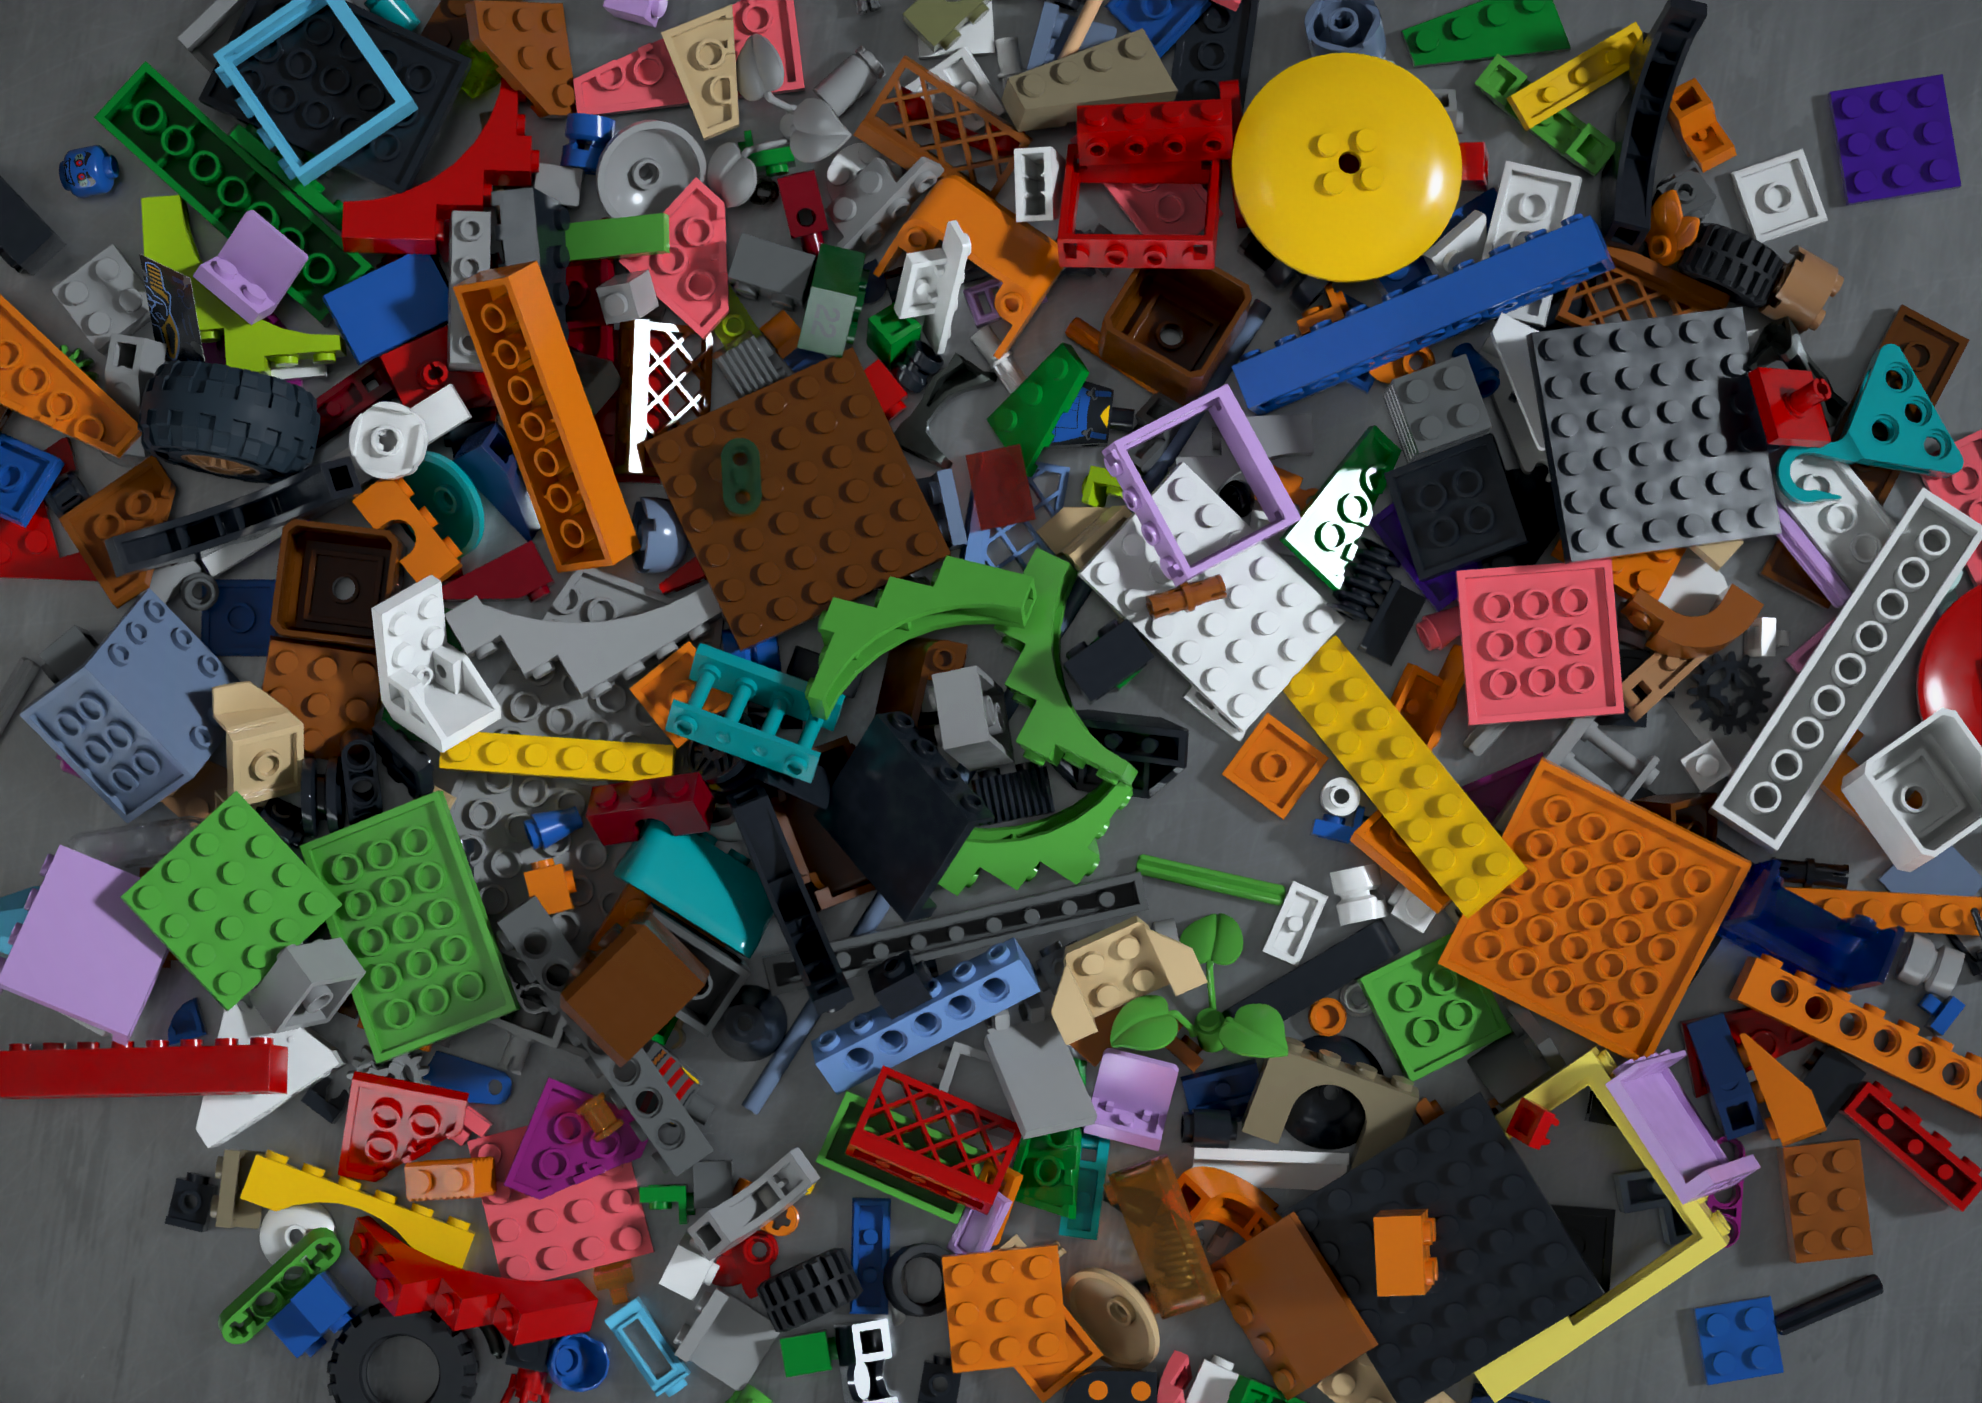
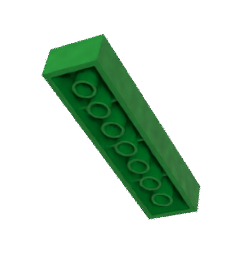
M146 61L94 116L106 130L227 239H229L244 214L249 210H254L304 251L309 258L287 290V293L325 328L333 318L322 299L323 295L375 271L374 267L359 253L344 252L342 238Z

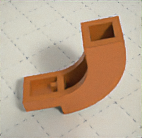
M1199 1166L1184 1171L1163 1198L1189 1226L1201 1220H1213L1231 1228L1246 1241L1282 1219L1275 1211L1279 1205L1263 1191L1232 1173L1213 1167Z

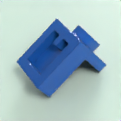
M1358 805L1354 811L1350 827L1345 825V818L1323 814L1322 820H1313L1310 835L1354 845L1349 841L1351 836L1370 816L1364 815L1365 806Z

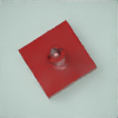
M448 325L379 356L400 404L412 408L449 384H453L463 402L482 394L472 372L448 371L447 369Z
M1758 367L1748 373L1768 444L1821 448L1832 442L1821 403L1828 400L1832 394L1829 384L1824 379H1813L1812 372L1804 370Z

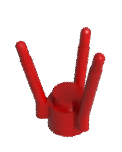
M518 1367L517 1374L511 1373L508 1387L500 1403H509L515 1390V1397L520 1398L519 1403H528V1400L537 1402L539 1395H541V1403H549L553 1385L546 1382L549 1373Z

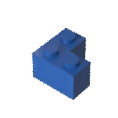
M327 1270L319 1273L290 1299L291 1302L266 1324L296 1358L301 1357L305 1353L311 1358L327 1343L323 1337L330 1330L334 1334L341 1331L350 1320L356 1317L352 1310L359 1303L335 1276Z

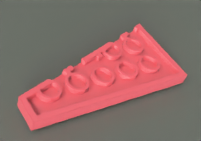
M741 0L733 4L736 61L747 39L753 34H760L767 38L777 50L784 67V82L778 90L771 91L772 94L805 91L794 0ZM663 38L639 47L638 50L618 60L614 59L573 79L577 113L608 116L690 105ZM738 91V99H743L744 97Z

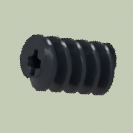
M1361 537L1360 541L1367 549L1358 548L1355 557L1360 563L1349 562L1346 567L1353 577L1343 576L1345 578L1342 585L1346 590L1339 589L1332 592L1333 597L1339 604L1327 603L1326 605L1356 622H1371L1373 619L1365 611L1366 608L1378 609L1380 606L1372 597L1373 594L1386 595L1387 591L1379 583L1381 580L1393 582L1394 578L1387 571V568H1400L1401 564L1396 560L1392 551L1368 538Z

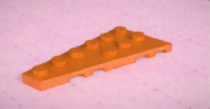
M0 294V405L120 458L142 435V432L137 428L138 423Z

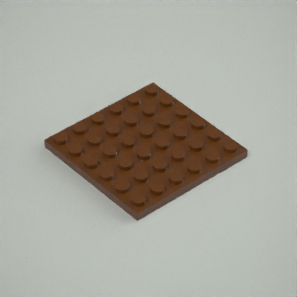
M853 347L845 350L842 358L835 356L827 358L643 442L644 448L740 652H744L819 617L823 610L828 611L833 597L854 601L885 587L890 576L902 579L945 559L946 555L951 556L950 550Z

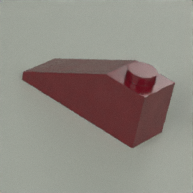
M531 540L442 586L443 602H466L477 595L481 602L523 601L528 598L530 603H533L549 595L551 591L548 587L556 583L536 544Z

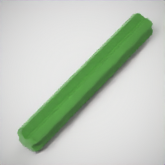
M1145 854L1139 855L1135 871L1141 872L1143 876L1277 906L1283 904L1286 887L1283 885Z

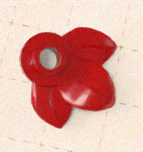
M758 1230L721 1254L716 1261V1264L720 1265L712 1284L731 1287L742 1283L743 1290L749 1299L757 1297V1287L761 1282L771 1277L770 1266L778 1256L779 1247L774 1236L768 1232ZM757 1242L764 1243L767 1248V1252L763 1257H757L753 1254L752 1248Z

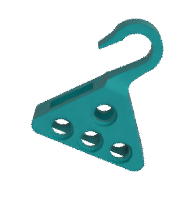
M1886 344L1874 352L1839 440L1830 442L1821 448L1791 446L1782 453L1777 461L1775 479L1780 491L1788 499L1799 504H1811L1819 501H1839L1842 499V496L1819 490L1809 491L1799 488L1791 478L1790 467L1793 460L1800 455H1811L1850 465L1858 463L1939 478H1948L1959 472L1963 467L1964 460L1900 347L1895 344ZM1888 371H1894L1899 374L1902 379L1900 389H1893L1887 384L1886 373ZM1907 404L1915 405L1920 410L1921 419L1919 423H1914L1907 419L1905 415ZM1874 423H1881L1887 428L1888 438L1886 441H1879L1873 436L1872 426ZM1926 438H1933L1939 443L1940 453L1938 456H1931L1926 452L1924 448Z

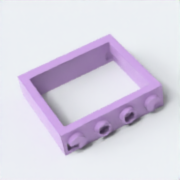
M1228 383L1114 441L1102 450L1107 471L1111 476L1116 477L1123 490L1122 496L1126 506L1137 515L1142 525L1141 532L1148 544L1154 546L1160 557V567L1164 575L1168 579H1172L1175 587L1278 534L1302 519ZM1208 410L1270 524L1189 566L1127 451Z

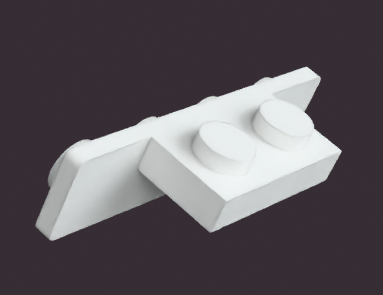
M956 220L948 221L942 248L906 253L894 310L899 319L925 315L923 333L936 355L944 354L947 339L951 336V323L954 311L958 308L957 298L960 286L965 279L964 269L967 257L971 254L970 238L966 233H963Z

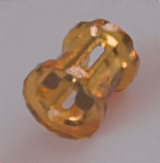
M603 1091L594 1095L574 1110L577 1115H582L595 1133L593 1139L596 1143L612 1134L624 1124L622 1118H616L605 1102L606 1095Z

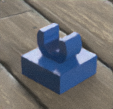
M1926 993L1917 1004L1920 1009L1931 1016L1924 1027L1936 1036H1943L1966 1006L1954 996H1949L1941 1002L1931 993Z

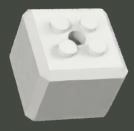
M1941 708L1849 772L1842 779V793L1897 870L1914 871L1982 825V747L1955 710ZM1908 789H1914L1921 794L1923 802L1919 809L1911 808L1906 803L1905 792Z

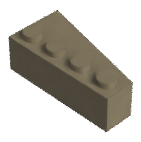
M1142 28L1009 77L1001 102L1017 131L1022 132L1066 126L1067 122L1077 121V106L1169 102L1175 100L1178 90Z

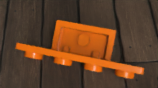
M1454 644L1438 677L1417 665L1407 663L1390 699L1431 751L1441 738L1442 727L1448 715L1454 710L1457 704L1458 693L1465 681L1462 646Z

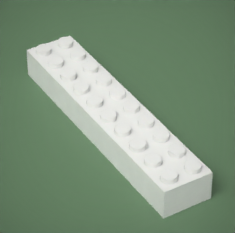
M1924 487L1919 491L1708 811L1709 814L1773 855L1779 849L1981 542L1982 525Z

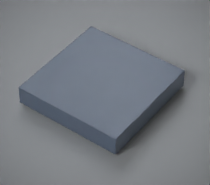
M1950 846L1912 872L1897 870L1894 864H1892L1877 879L1888 892L1974 896L1982 888V876L1953 846Z

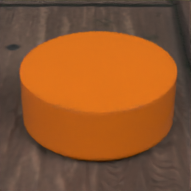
M1333 998L1320 999L1311 1006L1308 1013V1021L1311 1028L1322 1036H1333L1339 1033L1344 1028L1347 1020L1344 1006Z

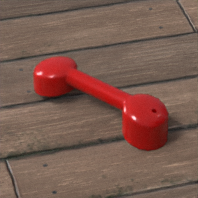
M901 86L903 94L912 93L911 90ZM917 97L904 100L909 121L929 117L924 99ZM898 101L894 102L895 109L901 115ZM948 120L936 121L940 134L952 139L961 138L957 124ZM930 123L919 124V126L932 130ZM991 124L993 131L1000 130L999 128ZM965 128L967 136L979 134ZM1008 134L994 137L999 157L1014 155V149H1018L1021 145L1020 142ZM988 138L968 142L969 146L992 156Z

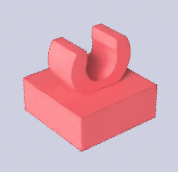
M467 1104L462 1133L452 1138V1140L460 1146L465 1145L473 1132L482 1138L486 1136L494 1123Z

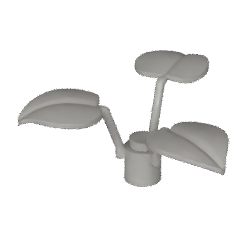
M753 34L747 39L737 58V88L746 100L759 101L765 96L768 102L787 111V114L780 121V131L784 137L747 147L742 152L733 142H726L716 149L708 165L707 182L708 188L725 203V209L742 205L755 191L757 171L754 163L748 159L749 155L785 144L790 145L792 154L798 160L805 163H813L830 156L852 136L849 130L839 121L832 108L822 99L808 98L797 106L788 104L772 94L771 91L778 90L784 82V67L777 50L767 38L760 34Z

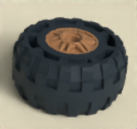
M175 360L160 365L156 369L154 377L147 380L137 428L142 432L141 444L145 451L167 463L228 479L275 484L303 472L305 468L312 464L321 419L317 413V400L311 392L306 391L301 386L291 384L274 376L228 365Z

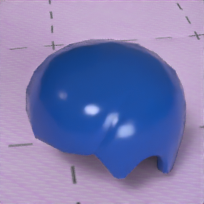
M584 1333L557 1337L549 1348L546 1367L552 1381L559 1387L573 1392H585L597 1388L607 1377L610 1361L606 1347L602 1342L594 1340Z

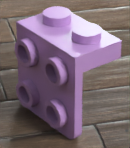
M1113 1048L1105 1049L1091 1099L1097 1113V1119L1095 1124L1085 1126L1083 1133L1159 1151L1167 1113L1179 1072L1178 1066L1173 1063Z

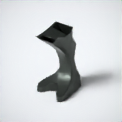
M1787 316L1769 323L1760 334L1748 359L1747 366L1752 371L1758 367H1766L1775 361H1783L1788 369L1811 371L1813 379H1824L1829 384L1832 394L1828 400L1821 403L1827 427L1836 426L1841 412L1849 403L1833 391L1828 377L1812 361L1802 346L1799 332L1790 318Z
M955 352L948 366L933 376L922 400L912 414L894 432L901 449L943 470L950 469L953 463L935 444L930 435L929 423L950 399L965 392L996 383L998 378L996 373L982 371L972 362Z

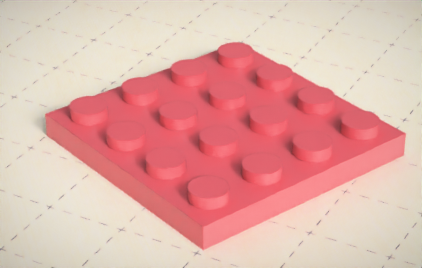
M1611 559L1572 564L1552 563L1456 571L1468 726L1624 714Z
M527 1126L467 1141L471 1158L493 1157L495 1160L497 1191L494 1195L484 1196L481 1199L501 1278L545 1281L655 1252L643 1203H640L639 1187L632 1161L539 1200L504 1186L505 1179Z

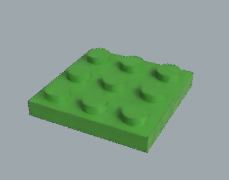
M1453 932L1357 979L1404 1077L1412 1082L1511 1033L1491 990L1438 964V960Z

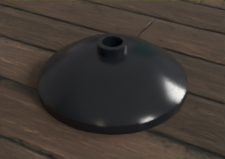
M1316 1035L1301 1041L1305 1044L1304 1048L1317 1053H1319L1320 1049L1334 1052L1341 1057L1343 1062L1354 1066L1356 1062L1368 1064L1378 1070L1377 1074L1384 1076L1383 1070L1375 1056L1365 1046L1351 1038L1341 1035ZM1320 1085L1305 1091L1298 1097L1292 1106L1284 1127L1291 1136L1308 1146L1326 1150L1341 1149L1357 1143L1366 1114L1361 1102L1353 1093L1345 1088L1334 1085L1338 1090V1095L1335 1099L1328 1100L1323 1093L1328 1085Z

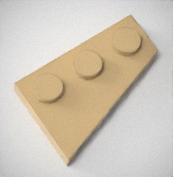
M732 4L661 32L704 141L740 127Z

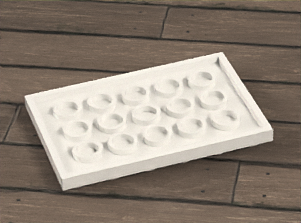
M1179 462L1151 493L1155 504L1189 566L1255 532L1184 462ZM1133 512L1077 575L1124 620L1128 619L1136 632L1240 732H1245L1346 620L1336 610L1327 606L1328 602L1265 541L1187 581L1189 584L1220 574L1225 583L1226 598L1196 606L1194 611L1188 613L1183 610L1153 620L1147 609L1146 596L1165 592L1176 587L1172 579L1170 580L1164 575L1160 567V557L1154 546L1148 544L1141 532L1142 525L1135 512Z

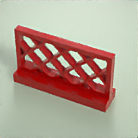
M883 1065L845 1154L988 1215L1020 1141L1021 1133L1017 1123ZM885 1079L900 1084L906 1098L887 1104L881 1091ZM910 1089L917 1091L919 1093L912 1095ZM927 1096L937 1100L942 1113L922 1119L915 1101ZM878 1098L881 1107L873 1109ZM909 1103L917 1122L897 1129L890 1110ZM946 1104L954 1108L948 1110ZM961 1112L972 1115L977 1128L958 1135L951 1116ZM884 1113L891 1132L877 1136L864 1130L868 1118ZM945 1119L952 1138L933 1144L926 1125ZM981 1120H984L990 1124L983 1125ZM997 1127L1014 1133L1010 1144L997 1150L993 1149L987 1135V1131ZM919 1128L927 1147L914 1152L905 1148L900 1135ZM980 1134L988 1153L969 1160L961 1141ZM895 1138L896 1143L889 1141V1139ZM955 1144L963 1162L952 1167L942 1164L936 1150ZM930 1153L932 1159L923 1155ZM1005 1154L1000 1165L997 1156ZM991 1159L997 1173L993 1184L991 1185L977 1179L972 1166ZM966 1168L968 1175L959 1170Z

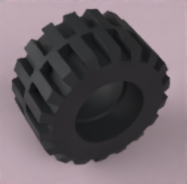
M1700 223L1695 242L1685 248L1677 268L1682 274L1730 295V302L1746 307H1763L1779 277L1784 262L1771 248L1746 234L1719 224Z
M833 1248L761 1282L756 1291L775 1332H787L855 1300L862 1293L863 1289L844 1248Z

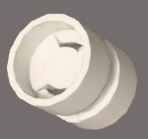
M1377 863L1330 873L1333 892L1341 897V901L1336 905L1340 926L1389 916L1385 895L1378 893V888L1382 885V879Z

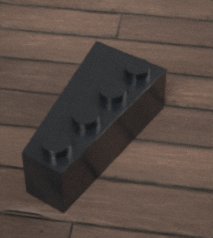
M533 187L491 192L492 206H500L501 224L494 226L496 241L502 240L505 261L502 264H498V266L504 267L537 260L567 342L569 328L566 322V305L569 302V289L566 284V268L570 262V255L565 241V231L570 226L567 206L561 205V202Z

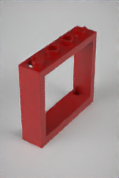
M1068 144L1057 236L1059 267L1214 269L1223 175L1222 160H1212V165H1202V161L1080 166L1077 163V159H1079L1078 144ZM1080 183L1208 184L1204 235L1075 234ZM1194 245H1203V247H1194Z

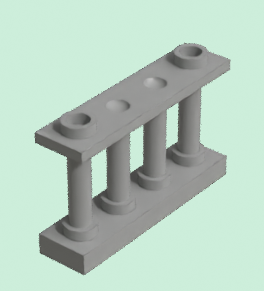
M1597 716L1571 718L1542 756L1543 758L1629 801L1641 786L1647 789L1660 771L1655 768L1660 762L1657 756H1648L1644 763H1642L1597 728L1598 723L1594 721ZM1579 739L1583 742L1590 741L1634 775L1621 793H1618L1574 759L1575 754L1571 750ZM1540 760L1491 823L1501 836Z

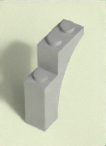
M1312 414L1246 416L1269 460L1295 456H1312L1314 453ZM1212 427L1213 450H1220V455L1176 457L1175 467L1179 462H1184L1217 493L1220 488L1242 471L1218 427ZM1168 467V474H1169L1175 467Z

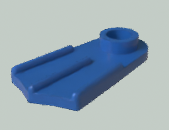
M441 1051L435 1052L431 1062L428 1064L430 1071L427 1075L423 1076L424 1079L431 1082V1086L469 1093L468 1102L502 1104L509 1099L513 1090L512 1080L505 1072ZM493 1080H498L502 1084V1090L497 1095L492 1094L489 1090V1085Z

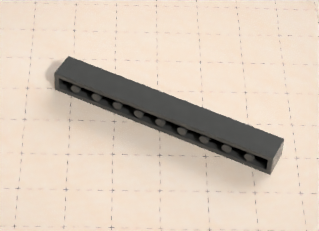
M1133 871L829 942L845 978L849 979L867 975L868 970L906 950L910 951L916 962L921 960L928 961L993 946L1013 937L1019 940L1149 910L1141 872ZM790 950L762 956L771 996L806 989Z

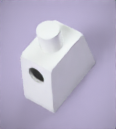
M1051 146L1014 149L1016 222L1051 221L1060 218L1066 159Z

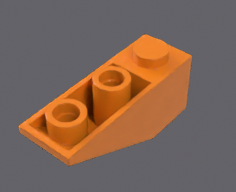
M1746 1033L1740 1034L1742 1045L1736 1046L1744 1068L1751 1066L1756 1077V1081L1750 1082L1757 1103L1765 1102L1771 1115L1765 1118L1764 1121L1772 1141L1780 1138L1782 1146L1785 1147L1827 1131L1812 1090Z

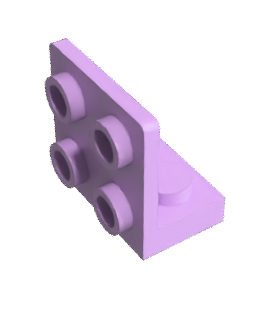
M249 210L244 214L218 256L202 263L193 277L250 325H253L273 313L309 257L257 212Z

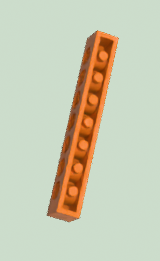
M1762 953L1760 959L1751 956L1747 957L1729 995L1730 999L1982 1119V1100L1977 1095V1086L1982 1081L1981 1057L1967 1052L1965 1057L1952 1052L1954 1044L1934 1035L1931 1041L1918 1035L1919 1027L1901 1019L1898 1020L1897 1024H1894L1884 1019L1886 1012L1868 1003H1864L1863 1008L1849 1002L1852 995L1833 986H1830L1829 991L1815 986L1817 978L1800 970H1796L1795 974L1792 975L1781 969L1782 961ZM1781 980L1786 986V994L1780 1001H1775L1771 995V988L1776 981ZM1815 996L1820 1002V1011L1815 1017L1810 1018L1805 1011V1005L1810 998ZM1850 1013L1854 1018V1028L1848 1034H1844L1840 1029V1020L1845 1014ZM1880 1030H1885L1889 1038L1888 1044L1883 1050L1879 1051L1874 1045V1037ZM1918 1046L1923 1054L1922 1061L1919 1065L1912 1067L1908 1060V1054L1912 1048ZM1952 1062L1956 1067L1957 1074L1952 1082L1946 1083L1942 1072L1944 1067Z

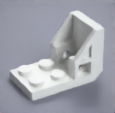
M429 575L371 608L381 701L394 721L443 753L501 719L499 703L468 656L447 643L441 580L433 575Z

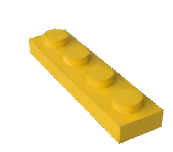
M1635 21L1507 97L1506 99L1524 130L1531 129L1628 71L1630 54L1642 35L1637 22Z

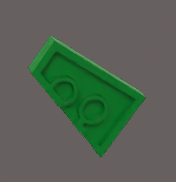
M1064 342L986 419L1024 476L1033 477L1038 468V465L1035 463L1044 447L1049 448L1055 437L1052 431L1063 413H1068L1090 373L1072 345Z

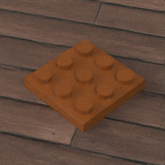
M270 635L261 689L286 707L304 724V757H315L328 760L330 756H340L341 758L340 739L345 732L353 728H362L372 736V727L374 726L380 692L376 651ZM355 744L349 748L348 753L352 756H361L366 753L368 748L362 744Z

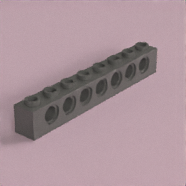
M534 895L498 920L497 924L501 929L495 934L508 952L515 948L523 961L518 964V967L530 984L538 980L545 990V993L540 998L551 1014L555 1015L557 1012H560L568 1024L562 1029L575 1047L581 1043L590 1054L584 1061L598 1079L604 1075L613 1088L608 1090L607 1093L619 1110L625 1107L628 1108L635 1118L629 1125L641 1142L649 1138L657 1151L651 1156L662 1172L665 1174L671 1170L675 1177H677L713 1152L714 1149L643 1048L630 1059L635 1064L633 1077L628 1080H619L613 1073L616 1063L602 1049L593 1046L591 1038L560 1008V993L566 982L558 986L549 983L546 978L547 969L556 963L563 964L569 971V979L572 976L570 970L580 958L537 897ZM531 932H540L546 937V947L538 954L529 953L524 948V939ZM643 1091H652L657 1095V1105L650 1112H642L636 1107V1098ZM668 1122L676 1124L680 1129L678 1139L670 1144L663 1143L658 1138L659 1128Z

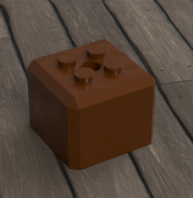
M1216 266L1214 269L1134 268L1103 318L1098 341L1100 357L1109 364L1184 406L1201 397L1242 331L1252 301L1249 285ZM1165 329H1174L1179 332L1182 340L1178 344L1168 345L1162 341L1160 333Z
M298 519L291 520L282 527L270 624L279 635L285 638L376 650L371 608L402 591L405 568L399 561L406 556L407 547L390 530ZM342 578H349L355 585L354 594L345 600L338 599L334 593L336 582Z
M636 912L622 927L615 923L601 937V941L598 943L601 948L595 954L588 950L573 965V968L570 970L572 976L568 979L560 993V1008L620 1068L705 986L710 973L651 912Z

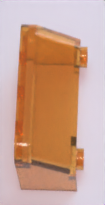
M1161 1151L1106 1172L1110 1182L1103 1184L1110 1205L1119 1204L1151 1289L1150 1292L1144 1293L1154 1315L1159 1313L1161 1319L1164 1320L1221 1301L1220 1292L1167 1153Z

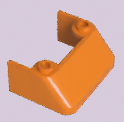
M947 175L934 184L902 226L873 274L878 277L884 274L896 263L903 250L907 253L935 249L939 241L943 242L948 221L956 220L963 233H966L971 241V254L967 259L1003 283L995 296V309L1004 320L1013 326L993 355L1000 360L1014 346L1063 271L1064 267H1059L1058 244L1028 222H1016V214L962 177Z

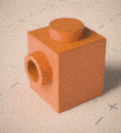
M553 858L531 863L532 871L524 872L529 897L531 898L535 895L549 915L574 909L571 893L577 892L573 871H565L564 864L562 863L555 865Z

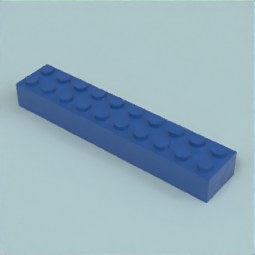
M1582 213L1570 216L1560 222L1561 228L1547 233L1546 229L1537 230L1525 236L1526 242L1513 248H1511L1510 244L1499 246L1488 252L1490 257L1477 263H1475L1474 259L1466 260L1453 267L1454 273L1442 278H1439L1438 274L1428 276L1417 282L1418 288L1404 293L1402 289L1392 291L1381 297L1382 303L1368 308L1367 304L1354 307L1345 313L1347 318L1335 323H1332L1331 319L1321 321L1310 327L1311 333L1297 338L1296 334L1288 335L1274 342L1276 348L1261 353L1260 349H1256L1239 357L1240 363L1233 365L1232 369L1248 409L1259 416H1264L1496 319L1501 313L1507 314L1615 269L1598 225L1591 215L1583 217Z

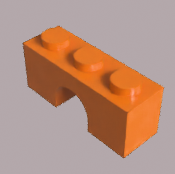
M402 477L395 480L379 479L352 500L353 504L373 529L386 530L394 524H406L413 528L416 536L415 546L399 562L416 583L429 575L438 578L442 583L463 566L457 559L463 553L449 536L443 540L433 529L439 523L425 506L419 510L409 499L415 493Z

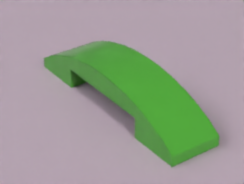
M1497 54L1474 85L1522 126L1506 98L1531 84V82L1527 80L1528 76ZM1565 108L1527 130L1558 154L1594 177L1615 151V142L1590 123L1586 125Z

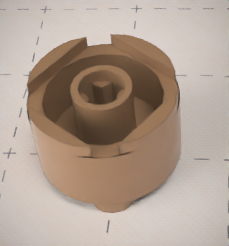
M1795 245L1789 250V253L1794 255V257L1788 264L1784 262V266L1770 293L1767 304L1763 307H1758V311L1774 321L1788 316L1799 334H1802L1808 329L1815 331L1820 326L1826 314V311L1822 308L1829 296L1834 297L1838 293L1844 282V277L1838 274L1836 266L1799 245Z

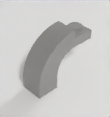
M796 1147L749 1186L707 1211L687 1231L708 1261H711L779 1216L808 1192L807 1190L821 1177L800 1148Z

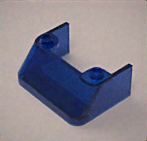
M1772 859L1751 865L1716 933L1717 935L1758 957H1761V954L1764 953L1782 961L1781 969L1792 975L1795 974L1796 970H1800L1817 978L1815 986L1826 991L1830 989V986L1844 992H1851L1884 984L1905 928L1894 926L1881 930L1876 927L1877 922L1861 914H1856L1854 918L1841 919L1783 888L1784 879L1779 875L1781 861Z

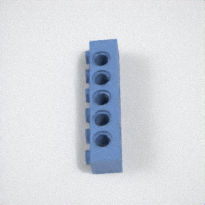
M1013 937L1003 943L995 944L988 951L970 960L962 961L953 969L933 978V981L928 983L932 999L894 1019L889 1017L881 1005L867 1013L857 1015L844 1025L834 1030H828L812 1040L811 1045L815 1064L835 1093L839 1095L878 1075L883 1065L892 1068L1040 992L1035 968L1016 939Z

